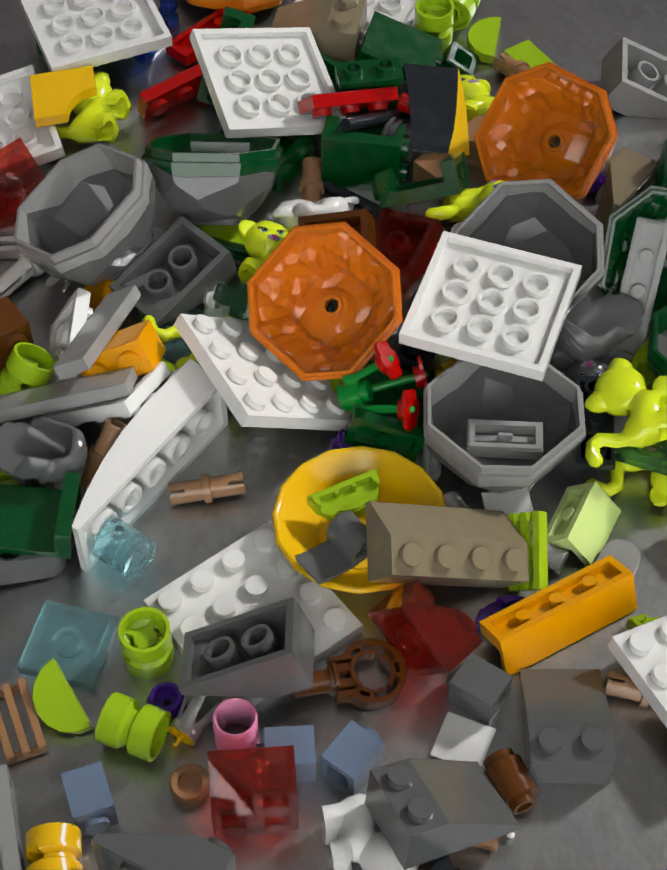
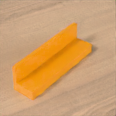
M608 555L479 621L481 634L499 650L503 671L512 676L518 673L520 669H525L634 612L638 607L633 572L613 556Z

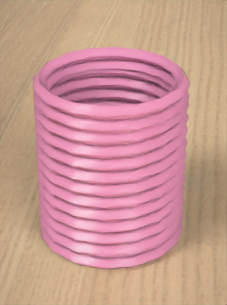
M231 697L220 702L212 714L217 751L224 758L232 761L247 759L256 752V744H259L260 740L256 708L250 701L240 697ZM234 724H243L249 727V729L240 734L223 732L225 728Z

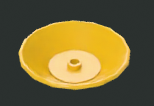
M367 446L328 450L302 463L280 487L272 512L276 545L295 571L318 584L296 561L295 555L306 552L327 541L326 530L333 520L317 515L307 505V496L375 468L380 480L377 502L446 507L442 491L423 467L394 451ZM364 514L359 519L366 525V514ZM366 558L342 575L318 585L323 588L358 595L393 590L403 583L368 582Z

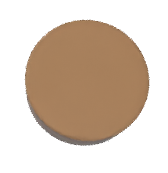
M185 764L178 767L169 779V789L173 801L177 805L188 809L203 805L209 799L212 792L211 778L207 770L197 764Z

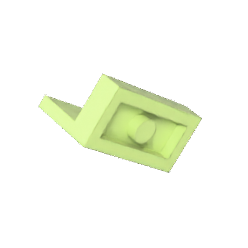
M595 481L569 486L566 488L547 527V543L562 550L571 549L587 567L596 562L621 510Z

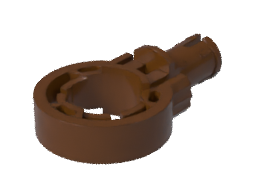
M362 639L347 647L343 654L328 656L326 669L313 671V687L292 693L294 699H298L300 697L328 693L329 696L332 695L334 697L335 704L350 702L352 705L364 710H379L392 704L400 695L406 681V664L402 655L391 644L379 639ZM379 653L381 655L378 662L387 669L389 681H387L385 688L369 689L363 686V683L356 677L354 666L365 659L373 660L375 654ZM393 682L397 684L393 691L383 696L385 690L389 691Z

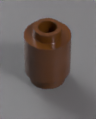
M503 748L492 753L483 761L485 774L511 812L516 815L521 814L536 804L535 798L540 791L520 755L514 754L511 748Z

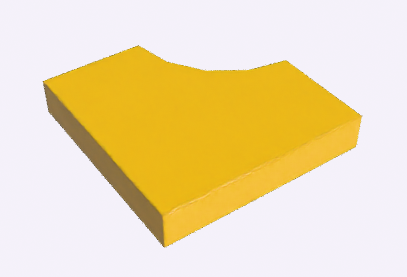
M93 65L29 75L36 127L68 123L70 113L78 103L97 95Z

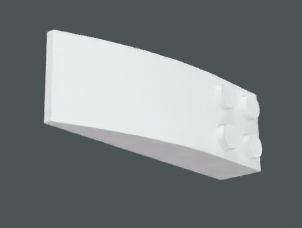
M189 359L180 369L174 370L169 376L168 381L157 392H153L147 397L144 405L123 429L102 460L85 492L72 524L80 566L85 572H88L168 488V482L173 483L228 425L227 404L201 365Z

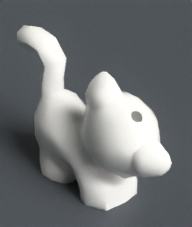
M329 197L315 203L303 199L284 201L273 211L272 217L274 222L281 224L285 228H293L294 226H299L298 217L353 210L355 204H359V199L357 197Z
M357 793L338 803L321 806L323 822L320 825L324 845H329L331 857L328 859L330 870H352V862L359 863L362 870H404L383 833L374 830L376 822L365 805L366 794ZM419 865L405 870H418Z

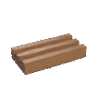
M24 677L17 679L18 684L10 686L8 682L2 684V689H0V701L6 700L21 751L13 753L0 711V741L8 766L48 752ZM20 694L37 742L36 746L30 748L13 698Z

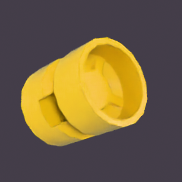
M52 822L37 825L25 833L26 861L30 864L26 870H83V865L78 861L82 857L81 830L78 826L70 823Z

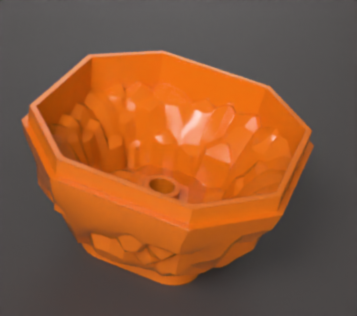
M546 62L505 77L474 139L486 182L489 183L492 180L523 181L552 179L574 200L588 195L594 182L603 172L604 166L612 155L618 140V132L606 90L551 62ZM560 138V145L553 148L556 139Z
M346 222L294 226L247 281L250 334L302 381L341 379L342 376L361 370L376 354L374 343L386 341L403 322L400 269ZM337 300L338 309L330 313L328 311L330 302Z

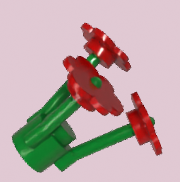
M378 341L374 343L376 352L374 355L375 362L355 373L342 376L343 382L337 384V396L340 406L344 411L351 410L352 415L356 407L374 413L397 414L399 420L403 421L404 430L411 431L417 425V416L420 411L419 400L416 399L415 389L404 390L402 398L399 399L397 405H368V402L373 401L374 392L416 382L417 388H426L428 385L426 378H428L429 373L424 371L421 356H417L419 365L412 367L413 374L399 377L402 375V370L399 366L400 359L397 353L390 349L386 341ZM377 370L387 374L391 379L372 385L368 379L362 380V378Z

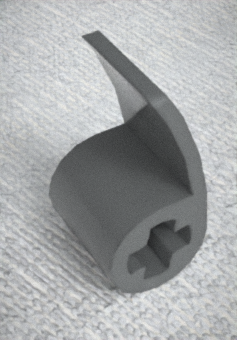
M352 511L341 513L329 524L326 530L327 541L306 552L295 555L296 561L318 584H323L342 575L367 558L366 525Z

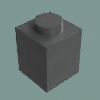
M470 652L462 664L459 662L454 664L446 678V683L449 685L447 701L489 726L510 696L513 676Z

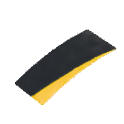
M404 63L410 104L412 150L445 154L464 152L468 156L470 152L467 112L459 69Z

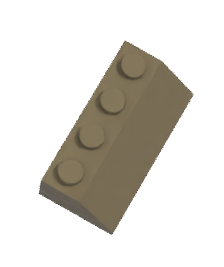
M372 501L365 503L368 582L506 588L529 582L527 542L503 511Z

